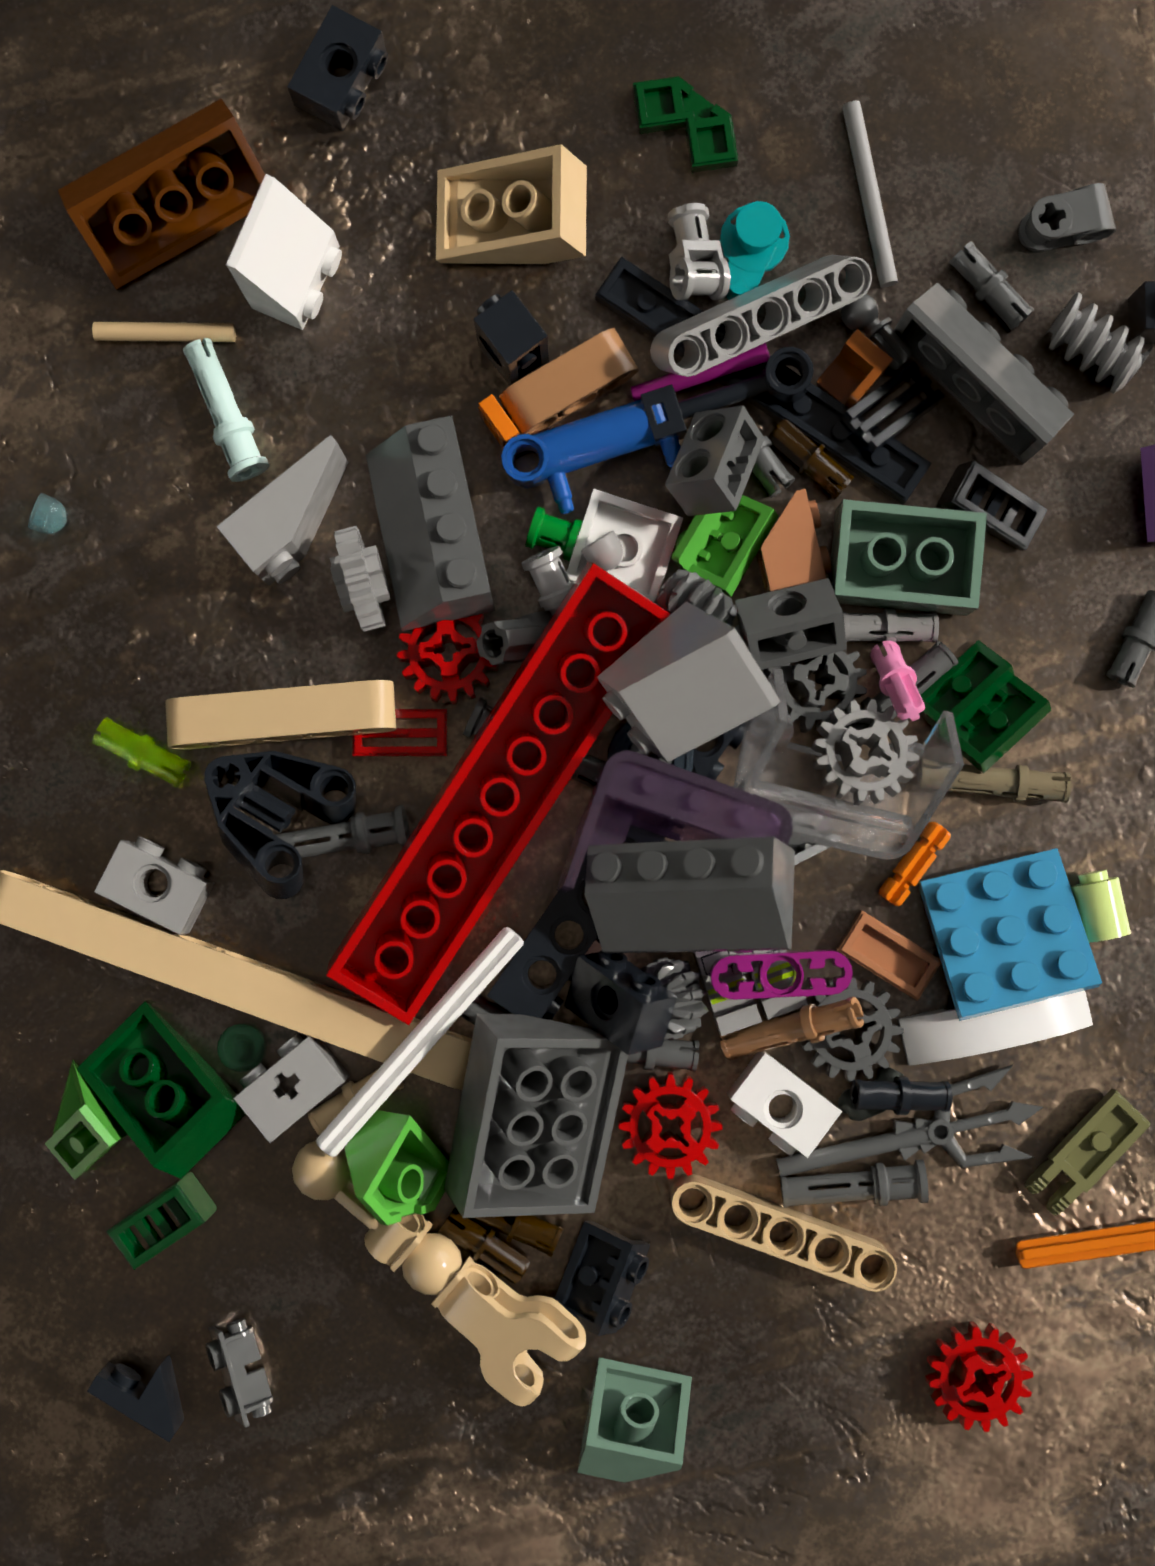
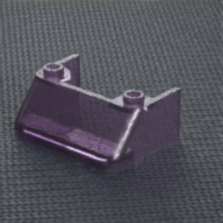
M621 751L614 754L603 766L579 822L556 890L567 893L574 889L588 845L623 844L630 825L675 841L776 837L788 846L793 831L792 817L783 805L634 751ZM730 951V952H733V953H736V954H742V953H749V952H754V951Z

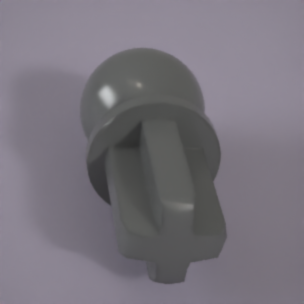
M865 294L860 299L843 306L841 317L844 324L853 331L857 329L860 332L864 331L867 338L893 358L889 365L891 370L899 369L910 359L911 350L890 327L893 320L890 317L883 321L878 319V305L870 295Z

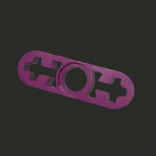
M833 950L728 954L718 958L713 963L710 970V982L719 995L731 1000L835 995L843 992L849 986L853 972L849 960L841 953ZM808 958L806 967L808 969H821L825 966V959L831 958L832 964L841 968V976H835L833 978V985L826 986L825 979L821 977H807L810 987L801 988L804 971L800 959ZM779 960L787 961L794 969L792 983L781 989L771 986L767 979L769 966ZM760 961L758 980L762 987L761 990H752L754 986L753 980L738 981L736 990H729L726 982L719 981V973L727 972L728 964L735 963L736 969L740 972H754L751 962Z

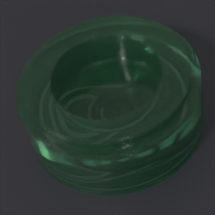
M235 1024L221 1034L217 1044L218 1056L221 1062L233 1071L244 1072L251 1070L259 1065L266 1055V1037L253 1024Z

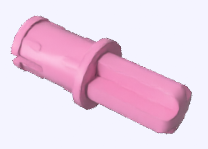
M883 641L887 656H883L878 644L873 647L870 653L871 660L875 664L880 676V690L884 695L889 696L895 712L901 720L910 718L911 721H915L920 718L919 713L925 709V704L916 687V673L911 667L906 665L900 647L896 642Z

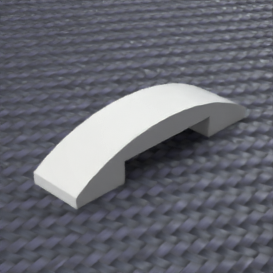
M1085 991L959 1021L955 1008L949 1010L938 1009L897 1019L898 1025L904 1028L901 1038L907 1065L909 1066L1016 1047L1093 1025Z

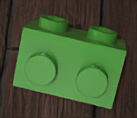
M742 495L736 511L695 515L688 529L683 531L677 538L671 559L681 570L696 572L700 577L705 580L709 579L713 585L721 588L723 593L732 597L779 515L773 508Z

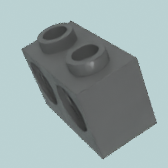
M742 405L696 412L665 483L687 516L737 510L765 439L745 407Z

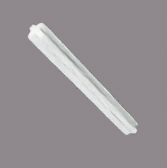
M505 927L498 933L317 1138L316 1143L321 1150L331 1157L337 1156L522 947L524 941L515 931Z

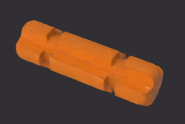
M936 822L927 823L919 834L921 840L919 842L914 841L892 871L895 874L893 878L888 877L879 889L881 897L892 905L900 906L911 893L908 890L909 887L917 885L936 859L937 855L935 852L942 850L951 838L948 830Z

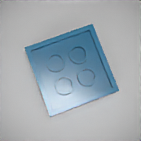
M1058 848L920 881L918 888L959 1021L1097 988L1102 984Z

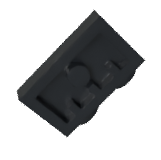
M584 1221L555 1300L567 1309L587 1331L597 1336L616 1333L618 1329L620 1330L624 1327L630 1317L632 1303L629 1301L635 1285L641 1282L647 1272L649 1258L646 1256L650 1244L643 1240H630L594 1221Z

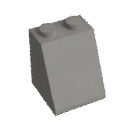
M688 602L681 605L597 676V679L607 691V694L602 697L607 707L618 719L623 720L625 718L632 727L627 732V735L634 745L643 754L647 755L652 751L666 762L774 708L781 702L735 628Z

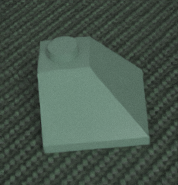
M599 1357L584 1426L577 1473L625 1483L681 1470L692 1377Z

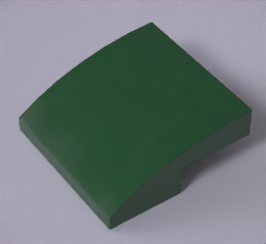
M978 640L957 659L958 664L955 667L953 666L921 694L925 709L919 714L957 752L984 774L1051 711L1049 700L1015 676L1013 666Z

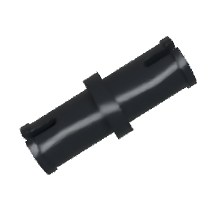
M896 1076L893 1081H861L860 1079H855L851 1084L850 1090L853 1110H893L896 1115H907L910 1110H941L942 1112H949L953 1100L949 1081H910L906 1076Z

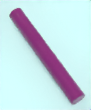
M763 343L693 376L686 377L671 373L631 386L634 401L640 400V394L673 384L674 391L677 392L768 362L770 355L767 345Z

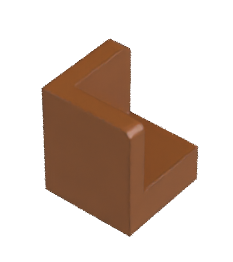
M857 329L846 341L839 355L818 378L816 385L848 408H851L860 402L881 378L893 361V358Z

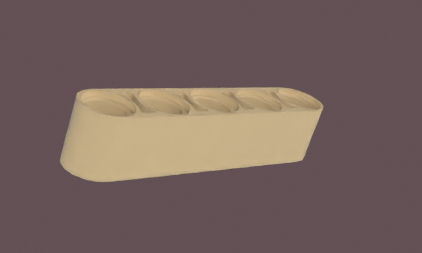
M367 680L177 697L165 700L169 749H200L374 734L396 730L393 681Z
M681 1175L670 1187L669 1197L673 1212L680 1221L689 1226L868 1291H883L890 1287L896 1278L897 1266L894 1258L882 1243L873 1238L796 1210L783 1208L782 1205L700 1175ZM691 1188L699 1189L705 1194L704 1201L700 1207L688 1210L679 1204V1198L684 1191ZM735 1205H743L749 1209V1217L746 1222L739 1226H731L724 1221L727 1210ZM785 1221L793 1224V1234L788 1240L775 1242L770 1239V1230L778 1222ZM826 1238L836 1239L838 1241V1249L833 1256L824 1259L815 1255L816 1246L821 1240ZM873 1254L882 1256L883 1262L879 1271L871 1275L861 1273V1263L866 1257Z

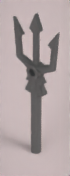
M1013 1064L951 1084L953 1096L983 1086L992 1091L1012 1068ZM1011 1101L1007 1109L950 1122L951 1109L949 1112L935 1110L934 1116L929 1119L914 1117V1123L893 1119V1132L815 1149L808 1158L802 1153L776 1158V1165L779 1176L783 1177L899 1150L902 1159L905 1161L920 1149L925 1154L936 1145H940L960 1168L1035 1158L1003 1143L998 1151L965 1155L955 1139L954 1133L1009 1120L1020 1125L1043 1107Z

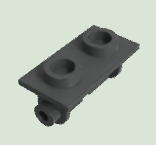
M241 1318L228 1323V1332L224 1334L214 1326L209 1327L212 1341L206 1343V1351L213 1370H220L225 1388L219 1390V1396L226 1416L228 1418L234 1416L238 1423L247 1427L250 1425L246 1414L252 1412L253 1418H259L271 1413L270 1403L274 1399L263 1367L246 1373L244 1366L260 1360L261 1356L253 1327L247 1326L245 1318Z

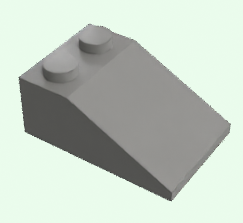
M332 435L328 436L216 526L251 570L269 586L275 581L278 584L284 583L301 568L298 562L306 556L349 463L337 441Z

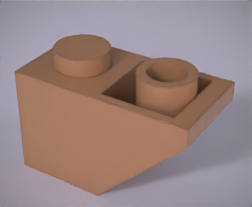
M806 488L797 490L756 554L765 593L826 579V574L831 573V561L826 546L819 547L815 529L821 527L819 509L815 500L808 501Z

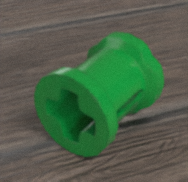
M538 506L527 535L525 547L532 549L537 545L549 549L560 546L563 552V559L570 561L583 521L575 519L573 522H569L546 514L545 508Z

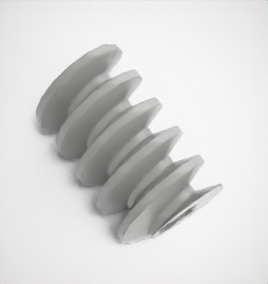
M1077 292L1065 305L1046 332V334L1048 332L1053 334L1049 349L1053 351L1063 343L1068 344L1064 360L1068 362L1078 354H1082L1083 359L1079 370L1085 372L1093 365H1098L1099 368L1095 381L1100 383L1112 375L1114 380L1110 392L1114 394L1132 379L1151 353L1153 347L1141 354L1144 345V338L1141 335L1126 343L1129 327L1126 325H1121L1113 332H1110L1113 322L1111 314H1106L1098 321H1094L1098 305L1095 303L1088 305L1081 311L1078 310L1082 294Z

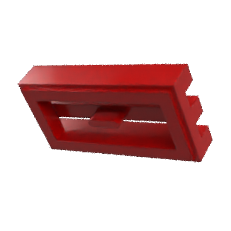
M395 709L396 720L437 719V728H396L395 731L352 735L353 757H448V710ZM363 738H437V746L363 747Z

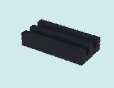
M915 361L847 410L841 419L871 455L938 405L944 397L939 389L934 392L930 388L932 381L927 375L922 378L917 373L920 367ZM907 381L909 382L911 387L863 423L860 422L859 417ZM918 394L922 397V402L877 436L873 437L869 432Z

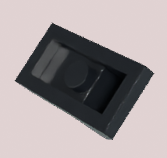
M168 1355L164 1359L148 1385L141 1382V1376L129 1366L123 1364L115 1366L108 1362L97 1374L87 1392L170 1442L185 1420L171 1357Z

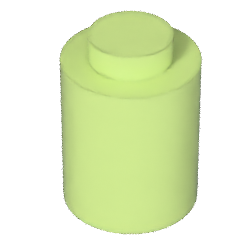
M1107 870L1078 875L1079 884L1070 887L1089 943L1115 939L1131 934L1119 878H1108Z

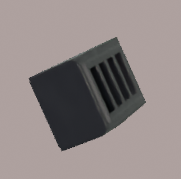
M975 461L960 464L955 469L938 501L940 506L949 510L987 513L985 531L1021 551L1028 548L1047 512L1046 508ZM972 484H975L974 487H973V489L971 490L969 496H968L967 499H966L965 497H966V495H967V493H968V491H969L971 485H972ZM986 491L991 493V496L985 507L981 509L978 506ZM1004 500L1008 502V505L1000 520L995 518V515ZM1019 509H1021L1025 514L1016 531H1014L1010 526Z

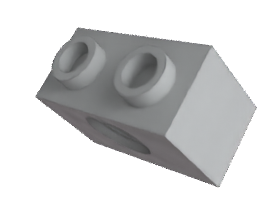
M138 836L136 842L120 840L94 892L179 935L190 933L215 882L203 877L207 869L182 857L177 864L161 856L164 848L146 838ZM157 869L166 875L168 881L167 889L161 896L154 895L148 887V878Z

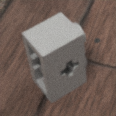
M298 1033L276 1051L282 1058L267 1070L261 1063L239 1081L244 1090L235 1096L234 1100L269 1143L350 1077L349 1073L322 1040L311 1036L304 1040ZM295 1073L300 1081L295 1085V1090L290 1089L285 1093L280 1087L285 1080L284 1076L290 1077Z

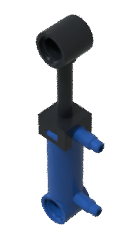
M784 347L772 354L768 359L766 368L761 369V375L678 402L673 384L640 394V400L534 435L521 434L511 438L503 448L501 455L502 465L511 481L520 487L535 488L548 480L554 502L557 503L560 513L567 514L574 510L566 473L651 445H655V448H662L666 464L671 470L681 448L679 440L684 439L687 433L685 419L694 417L696 412L715 410L764 393H768L769 397L777 402L784 404L794 403L802 399L809 389L814 373L813 363L809 355L803 350L795 347ZM782 366H793L799 371L801 380L792 386L783 385L776 378L775 372ZM524 451H533L539 455V463L531 472L524 473L515 468L517 456Z

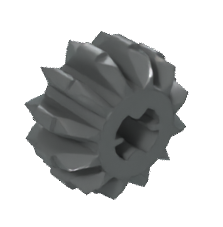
M678 569L672 577H669L658 591L659 595L654 601L655 604L670 614L685 602H688L730 626L733 625L732 621L737 615L732 599L726 596L721 588L713 585L709 579L705 580L700 577L696 572H689L687 570Z
M667 957L653 960V963L643 966L640 970L657 977L662 986L677 996L664 1040L668 1039L671 1041L683 1038L684 1035L694 1032L697 1028L701 1027L700 1017L708 1012L707 1007L702 1002V997L709 992L701 989L699 986L701 973L691 971L689 961L675 960L674 958L668 959Z

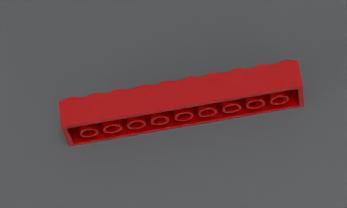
M587 562L328 963L326 976L405 1024L410 1025L613 713L602 699L607 694V691L597 679V676L670 616L669 612L598 565Z

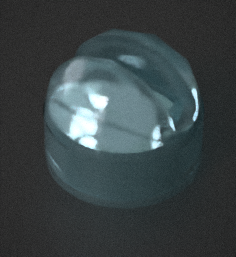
M41 493L31 512L28 528L43 534H54L62 530L66 525L67 511L59 500Z

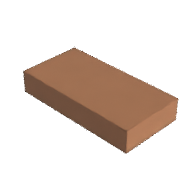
M859 910L835 949L917 1001L941 964L939 958L862 910Z

